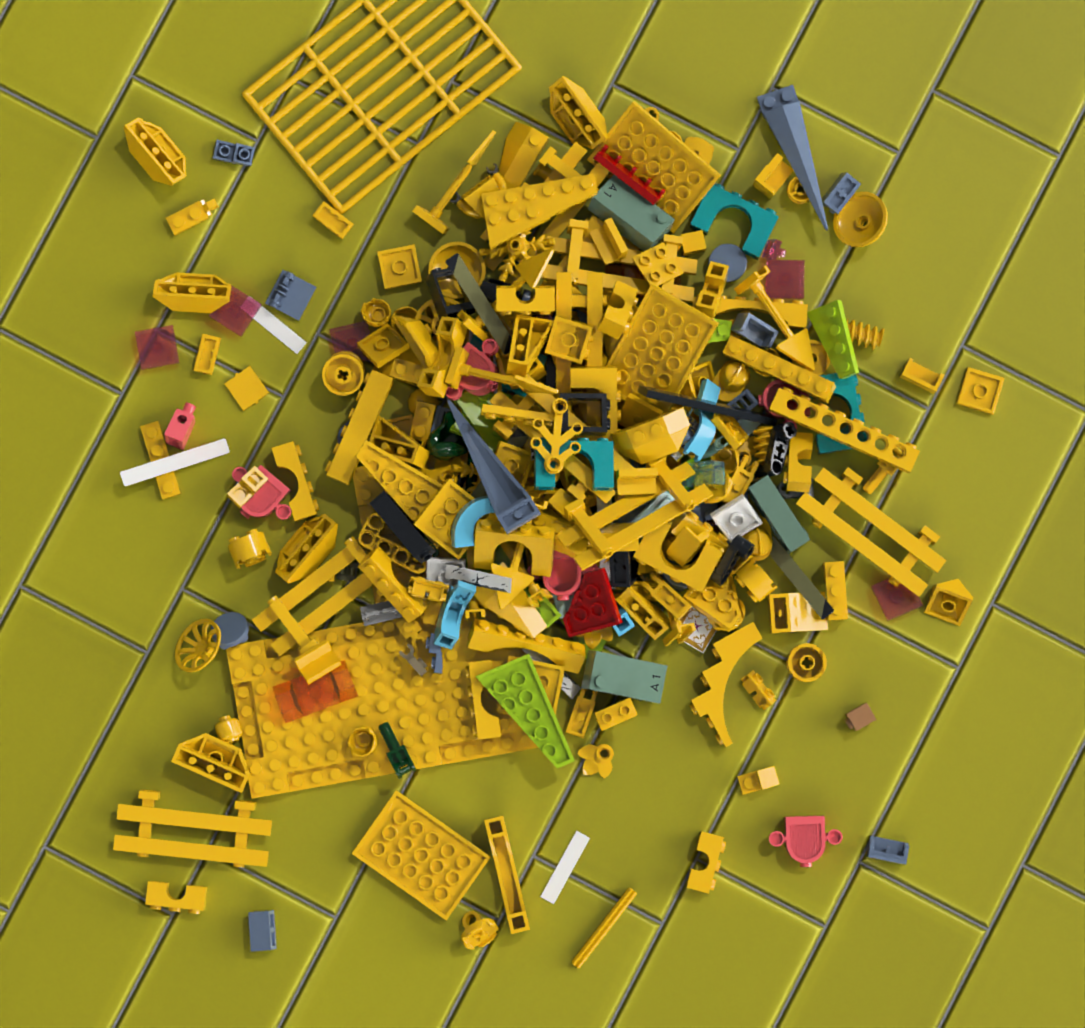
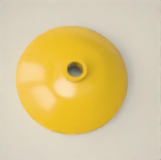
M856 192L839 214H834L833 227L835 234L848 246H868L875 242L884 232L888 220L887 208L877 195L870 192Z
M450 242L434 252L429 262V274L435 268L447 269L446 260L458 253L479 287H481L486 275V266L483 257L480 256L479 251L475 247L464 242ZM456 278L438 281L443 296L452 299L463 298Z

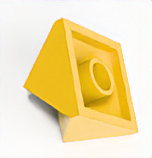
M959 579L935 584L924 613L960 626L973 601V596Z

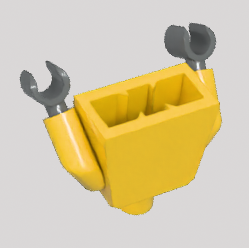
M493 163L494 171H489L488 167L486 168L488 173L486 178L462 196L456 192V200H450L465 215L485 220L481 194L507 189V184L502 175L498 173V167L495 163Z

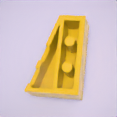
M516 314L506 375L514 376L516 374L524 378L526 377L550 336L554 323L553 320Z
M378 415L369 442L411 467L424 470L430 451L390 421Z

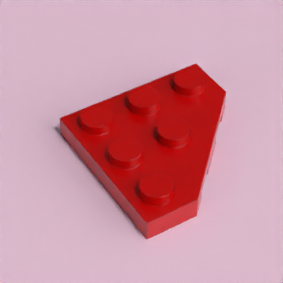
M605 567L584 574L582 583L571 601L568 612L563 618L568 637L622 623Z

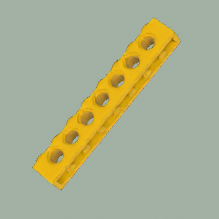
M787 387L778 388L768 411L908 474L911 472L920 452L916 449V445L909 442L903 444L899 442L898 437L891 434L888 436L881 434L882 430L873 426L871 428L863 426L864 422L855 418L852 421L846 418V414L836 410L834 413L828 410L829 407L825 404L818 402V405L810 402L811 398L804 395L796 396L793 394L794 391ZM788 401H795L797 408L795 410L788 409ZM811 408L815 413L814 417L807 418L804 414L805 409ZM824 416H829L832 419L830 426H825L822 423ZM841 424L849 426L850 431L848 434L841 433ZM859 432L866 433L867 440L865 442L858 440L857 434ZM876 440L884 442L885 447L883 450L875 447ZM894 448L902 450L900 458L893 455Z

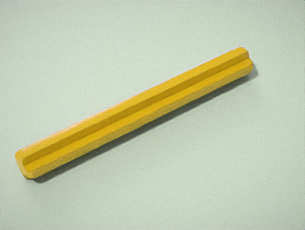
M632 888L626 890L572 960V964L575 967L580 968L637 895L636 891Z

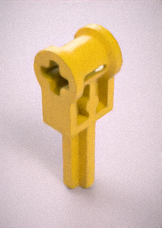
M898 448L893 449V453L900 458L902 451ZM878 461L876 464L879 466L878 469L864 484L863 490L868 494H872L888 474L892 476L897 468Z

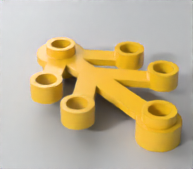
M557 398L552 404V411L555 413L553 435L546 428L541 418H535L532 422L533 429L539 431L551 445L550 454L542 445V440L539 437H534L530 441L531 448L537 450L544 458V468L550 474L560 473L564 466L563 462L573 454H578L581 450L580 443L572 442L569 448L559 455V447L583 431L582 424L576 422L561 436L563 414L568 409V403L563 398ZM558 404L563 406V409L560 411L556 409ZM540 421L542 426L536 427L534 423ZM579 426L580 431L575 432L573 427ZM537 440L540 445L536 447L532 442ZM577 445L579 449L573 451L571 446ZM551 462H556V463H557V467H556V468H552V467L550 466V463H551Z

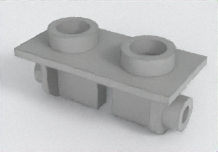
M389 601L360 607L364 626L402 617Z

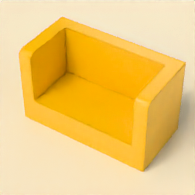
M909 358L900 378L934 394L937 392L944 374H937L913 362L914 359Z

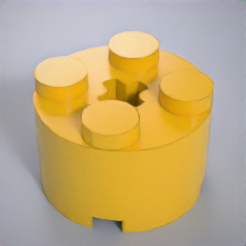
M252 529L246 533V536L241 538L236 536L229 540L228 549L237 569H241L240 565L243 564L246 567H250L264 561L266 554L272 555L263 532Z
M752 558L735 573L734 579L742 588L745 586L748 588L746 593L754 602H761L777 586L775 584L771 585L773 581L757 563L753 565L756 561Z
M804 643L794 647L788 654L786 661L787 670L797 681L812 682L820 678L824 673L827 659L824 652L818 646ZM805 657L808 661H811V665H808V668L802 665Z

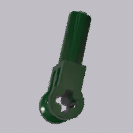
M388 722L381 724L378 728L390 751L386 754L398 778H402V775L412 770L416 771V767L405 745L400 746Z

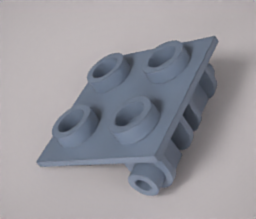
M282 270L265 304L299 321L317 287L294 276L289 271Z

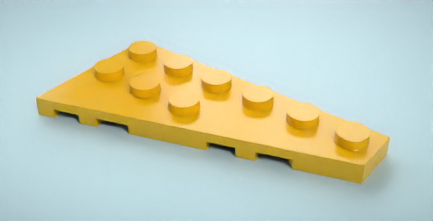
M595 173L482 193L490 249L497 248L498 245L512 240L513 237L525 233L550 220L551 217L565 212L566 209L597 195Z
M365 440L356 456L413 522L442 487V484L367 440ZM423 533L435 548L438 549L439 544Z

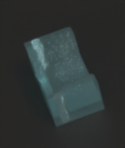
M712 460L689 463L696 474L682 482L684 487L690 488L702 485L703 483L705 485H724V462Z

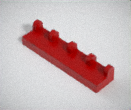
M605 144L601 151L597 152L593 159L653 205L658 203L666 192L665 189H662L658 193L649 185L653 181L649 178L645 183L634 174L637 170L635 166L629 171L620 164L621 155L614 159L607 154L608 145Z

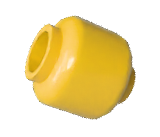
M230 715L219 718L220 722L215 725L217 737L230 744L238 742L242 736L238 719L231 718Z

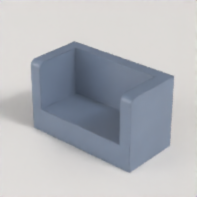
M738 313L731 328V331L760 349L771 348L779 332L751 313Z

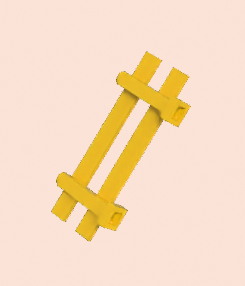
M575 142L564 157L560 159L556 156L558 152L550 146L539 160L545 167L549 164L554 168L544 182L582 176L574 168L587 153V150ZM598 162L589 174L595 173L597 190L599 191V185L610 171ZM589 199L566 209L561 214H557L542 233V235H545L544 239L547 236L559 238L567 228L569 220L575 218ZM486 228L480 238L488 243L489 238ZM531 248L527 255L536 256L544 251L536 248L537 252H535ZM504 252L500 258L499 254H497L493 259H489L490 254L484 258L485 265L494 272L507 253ZM517 258L516 261L521 263L522 259ZM516 268L513 271V276L510 275L507 278V283L512 284L521 276Z
M570 219L566 232L570 234V239L554 237L555 245L545 246L546 250L552 248L554 253L568 255L567 267L547 264L542 274V279L556 281V272H572V286H587V272L593 271L579 269L580 257L602 260L594 243L582 241L583 236L586 235L588 230V221ZM664 234L661 243L665 244L684 274L696 275L698 260L677 257V251L682 246L683 237ZM628 249L626 258L616 261V263L636 266L632 257L643 251ZM603 273V289L612 290L616 281H620L638 289V295H646L650 287L648 282L643 279ZM674 279L661 285V289L683 302L693 303L695 288L675 285Z
M556 272V315L572 320V307H587V324L593 326V330L596 331L593 342L589 341L587 349H590L587 367L603 366V332L598 331L603 316V307H607L608 296L603 295V272H587V294H572V272ZM556 357V389L559 391L558 394H551L554 398L557 399L560 393H603L595 388L572 390L570 388V367H572V361ZM568 401V410L572 412V403H587V424H595L601 421L600 401Z
M528 374L526 375L525 378L530 379V380H532V381H535V380H534L532 377H530ZM521 386L518 387L527 395L518 405L500 390L489 401L495 406L530 410L537 403L547 413L555 414L552 411V404L556 398L551 394L526 392ZM568 410V427H571L576 422L581 423L583 427H588ZM498 420L492 428L506 442L512 436L513 431L511 430L515 426L531 439L543 437L539 431L533 429L532 425L523 424V421L518 420L514 423ZM535 423L536 427H541L538 423ZM575 435L577 439L589 438V441H597V439L600 438L599 436ZM613 446L614 471L634 468L619 455L618 449ZM575 455L570 456L563 462V467L579 480L576 486L571 484L566 490L574 500L581 498L584 501L587 497L584 494L588 489L605 504L616 494L614 490L592 491V468L589 469Z
M666 456L646 463V468H657L658 471L655 494L627 495L590 517L585 512L584 501L579 498L564 507L565 518L568 522L574 520L576 525L558 534L557 538L566 549L587 537L593 547L574 557V561L583 571L602 559L611 557L616 551L684 512L693 510L695 506L712 497L713 493L705 483L688 492L681 482L692 477L696 472L688 462L670 470L666 465ZM667 490L675 499L607 539L599 530Z
M823 467L814 481L832 493L830 498L822 505L808 493L804 492L796 505L814 518L811 523L815 527L821 529L824 525L889 574L890 578L888 581L892 585L898 587L899 584H902L916 596L920 597L928 584L910 570L919 559L936 573L939 572L947 560L928 546L930 543L934 545L940 536L925 525L918 533L921 537L919 539L851 489L853 485L857 487L863 480L861 476L848 467L841 475L844 478L841 481ZM841 501L909 552L901 563L833 513Z
M364 535L361 541L364 544H370L372 537ZM352 536L345 541L346 547L281 598L277 596L271 598L267 602L269 607L252 619L260 632L264 631L278 619L288 629L286 633L270 644L279 656H282L297 643L301 646L299 650L301 654L318 645L319 643L316 639L311 640L307 635L374 585L362 573L299 623L289 612V610L354 560H357L360 564L366 556L367 550L359 545L358 538L355 539ZM396 555L397 561L402 562L400 558ZM391 563V567L393 570L397 566ZM378 589L376 590L378 595L382 598L384 595Z
M146 789L139 790L138 798L142 799V806L118 804L116 819L140 822L138 837L115 834L113 850L135 852L140 857H149V854L227 862L233 863L234 867H245V865L267 867L269 851L247 849L248 834L271 836L272 820L250 818L251 811H254L256 808V801L237 799L234 809H239L238 817L155 808V800L160 799L161 791ZM155 823L236 832L235 846L227 847L151 838L152 826Z

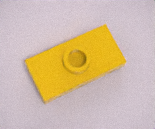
M325 201L322 202L312 215L313 218L342 240L354 226L352 222Z
M202 334L193 371L213 375L221 338Z

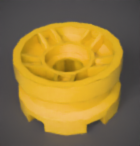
M796 176L787 187V195L796 204L807 203L809 198L805 191L797 193V188L802 187Z

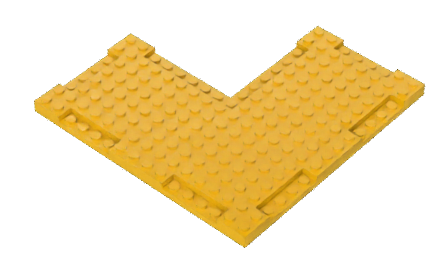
M468 452L457 456L468 464ZM429 455L425 468L429 470L434 469L437 458ZM454 457V458L449 459V460H447V461H448V462H451L453 459H455V458H457V457ZM365 466L356 467L353 474L362 528L370 514L377 513L370 505V502L383 491L386 492ZM466 480L462 487L464 490L466 489ZM373 518L370 524L378 527L381 525V520ZM384 522V527L380 533L382 537L407 549ZM508 541L509 545L514 551L517 542ZM387 544L379 545L385 553L389 551ZM441 546L438 547V557H453V555H451L444 548H442ZM397 553L402 562L407 559L404 553ZM522 554L520 561H521V563L523 564V566L525 567V565H524V560H523V554ZM410 556L409 562L406 566L409 567L411 563L415 565V570L418 571L419 568L423 569V567L421 566L422 564L420 562H418L417 564L413 563V557ZM398 566L392 570L397 581L407 589L411 576L418 577ZM426 571L424 574L419 575V577L426 579ZM372 585L375 604L388 601L385 596L381 598L376 592V586ZM481 605L480 609H485V618L480 619V613H477V617H474L475 619L513 627L512 623L504 618L501 619L495 612ZM423 612L421 616L416 618L422 628L418 634L427 639V637H431V633H435L436 625L423 624ZM463 613L459 639L453 648L441 647L443 658L442 674L434 673L435 669H431L432 657H436V654L429 653V649H426V644L421 639L416 640L418 649L414 648V657L416 659L420 657L427 665L425 668L427 672L422 677L399 653L402 651L405 655L409 654L410 649L407 644L412 645V638L410 637L406 640L395 624L402 620L403 616L364 626V622L311 632L307 635L311 640L316 639L318 643L328 640L333 652L342 665L309 685L300 674L294 661L296 657L301 655L299 652L301 646L298 643L282 656H279L270 645L279 637L241 643L226 649L239 724L242 730L245 762L250 774L248 781L251 799L396 773L386 754L390 752L378 728L385 722L390 724L400 746L405 745L416 769L538 748L510 715L497 713L499 703L485 687L482 690L481 702L489 714L499 717L501 737L478 740V736L473 735L472 725L476 724L475 717H471L470 705L474 704L473 697L469 698L468 686H471V679L466 678L465 667H469L468 662L492 659V666L496 668L507 663L508 655L521 657L526 655V653L521 648H501L489 652L468 648V634L474 621L473 613L469 614V620H465V613ZM357 727H369L377 738L375 750L368 756L358 757L353 755L347 744L350 732Z

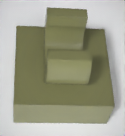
M352 562L337 573V580L352 582L356 579L359 563Z

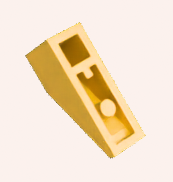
M631 587L626 588L615 598L654 640L669 629L671 622L666 614Z

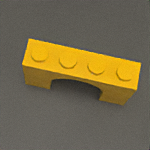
M617 366L570 367V388H595L607 394V399H610V411L607 413V418H610V430H607L605 436L599 437L608 438V441H613L611 433L621 430L617 429V421H621V410H617V402H621V390H617V383H621V371H617ZM601 421L585 425L588 427H601ZM573 436L571 441H577V438Z
M479 519L475 529L473 568L491 570L490 564L495 562L496 547L506 541H516L525 545L532 554L531 575L551 577L556 528L524 524L507 534L499 521Z
M670 520L643 536L639 543V551H635L633 555L636 561L642 565L648 564L652 566L653 570L659 574L665 573L669 575L670 579L674 582H682L688 585L687 588L694 592L703 591L724 551L723 547L707 539L697 559L691 564L681 567L669 562L662 551V542L673 521Z

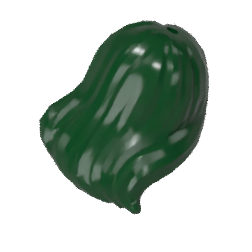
M447 411L444 414L442 423L430 433L427 440L430 453L435 458L443 461L468 452L463 437L449 432L451 426L456 422L452 411Z

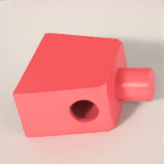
M186 402L182 410L176 409L164 434L166 444L184 451L195 425L193 413L196 406Z

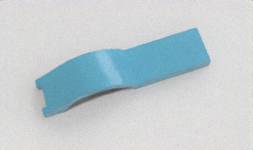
M704 379L701 382L697 398L717 402L721 388L709 379ZM695 408L693 413L699 417V426L694 436L685 444L683 453L686 455L691 451L695 454L694 461L699 462L714 438L716 426L711 421L714 412Z

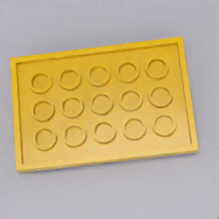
M635 101L631 103L608 132V138L598 145L587 159L595 166L598 162L593 158L606 144L609 146L606 153L614 159L621 155L622 159L619 163L629 171L635 166L637 170L634 174L645 183L649 178L653 181L649 185L658 193L665 189L666 192L655 205L675 219L670 229L673 234L722 176ZM610 172L606 177L610 179L614 174Z
M651 284L634 314L626 334H623L606 365L617 366V371H621V383H617V390H621V399L625 401L628 394L632 393L663 410V414L669 412L674 403L643 396L638 393L639 385L679 394L719 322L655 284Z
M397 790L352 852L358 859L446 921L491 858L487 853Z

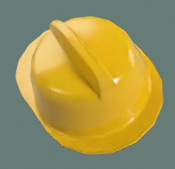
M733 360L727 361L712 381L721 388L718 399L729 402L736 398L748 384L750 370L743 363Z
M760 515L759 517L762 519L763 524L742 536L755 545L752 553L755 561L764 560L772 551L771 528L767 520Z

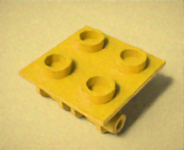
M663 242L632 257L635 265L650 286L655 284L661 288L662 284L684 274Z

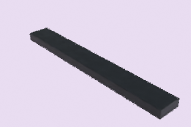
M639 385L638 393L656 400L775 426L778 420L769 414L642 385Z

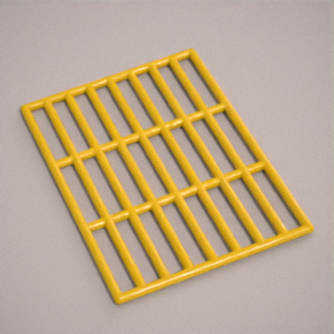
M356 0L242 92V96L340 214L345 213L522 69L520 63L467 0H445L401 37L398 36L393 28L427 0H415L389 22L383 18L381 13L398 0H385L377 8L369 0ZM458 1L462 5L463 11L416 49L411 51L407 47L405 42L452 4ZM364 5L369 14L320 54L316 55L310 47L360 6ZM470 15L476 24L423 66L417 57ZM375 19L382 28L328 70L322 61ZM482 29L488 39L435 80L429 71ZM385 34H388L393 40L391 45L344 83L340 84L334 75ZM494 44L500 53L447 95L441 86ZM399 48L406 57L352 99L346 90ZM305 52L311 61L257 103L251 94ZM506 58L512 68L459 109L453 100ZM411 62L417 69V72L368 112L364 113L358 104ZM314 67H317L323 75L273 116L269 117L263 109ZM423 77L430 86L376 128L370 119ZM327 81L333 86L334 91L283 132L276 126L275 123ZM435 91L441 98V101L392 141L388 142L382 133ZM338 96H341L347 103L343 108L297 145L293 146L287 138ZM447 106L454 115L400 157L394 148ZM351 110L357 115L358 120L307 161L299 154L301 150ZM362 125H365L371 132L367 137L320 175L313 171L311 167ZM376 139L383 148L329 190L323 181ZM386 154H389L394 163L341 205L335 196Z

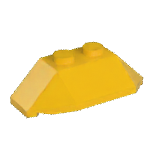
M562 76L549 87L550 113L572 144L577 142L583 147L595 149L608 138L605 118L582 87L565 76Z
M139 117L124 126L129 152L153 181L172 186L187 176L185 156L161 127L143 121Z
M176 272L162 279L155 280L153 298L172 311L213 313L230 302L232 286L216 275Z
M398 315L392 316V319L423 368H430L437 358L439 345L438 339L434 341L431 334L434 332L428 323L424 325L418 319Z
M410 347L379 369L374 365L373 370L392 377L394 380L417 386L423 366Z
M684 407L611 433V436L619 453L640 464H645L679 451L690 423Z
M548 506L547 509L539 510L541 515L534 518L531 525L556 528L555 551L572 558L586 551L588 548L586 537L566 549L557 538L558 534L576 525L574 520L568 522Z
M326 514L305 521L280 550L275 573L288 584L307 578L335 548L338 524Z
M207 733L179 743L171 761L240 793L243 792L250 776L241 748Z

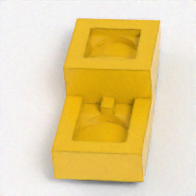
M254 466L226 496L240 509L268 481V478Z

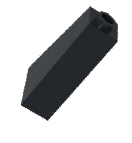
M383 491L370 502V505L416 560L422 564L432 557V554L436 552L434 547L424 534L413 525L414 522L387 492Z

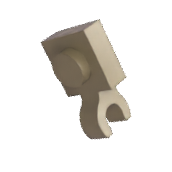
M407 644L410 653L407 655L402 651L399 653L422 677L427 672L425 669L427 665L420 657L418 659L414 657L413 646Z

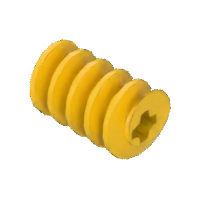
M847 319L852 343L854 340H857V346H860L864 342V348L871 344L872 350H875L877 346L880 347L884 328L878 332L877 326L870 330V324L863 328V322H859L856 326L855 320L848 324Z
M773 426L756 427L758 429L752 432L758 436L753 439V442L759 444L755 445L753 449L759 451L754 454L755 458H759L757 460L759 465L765 464Z

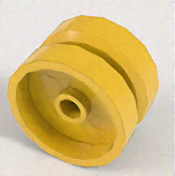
M351 351L334 353L328 358L322 370L324 385L330 392L341 396L356 392L362 385L366 375L364 361L359 355ZM341 370L343 372L347 371L348 374L346 376L342 375Z

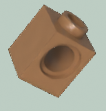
M867 703L846 713L847 718L844 719L848 728H853L854 731L876 720Z

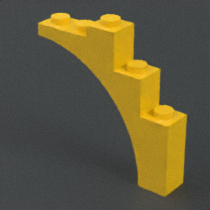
M754 622L712 644L713 649L711 651L716 660L720 658L721 662L701 672L703 676L700 679L705 688L709 686L710 690L690 700L692 704L689 707L694 715L698 714L699 717L707 714L708 717L705 720L711 729L714 727L717 735H715V738L720 746L728 747L733 744L728 735L723 714L724 692L729 675L746 650L763 639Z

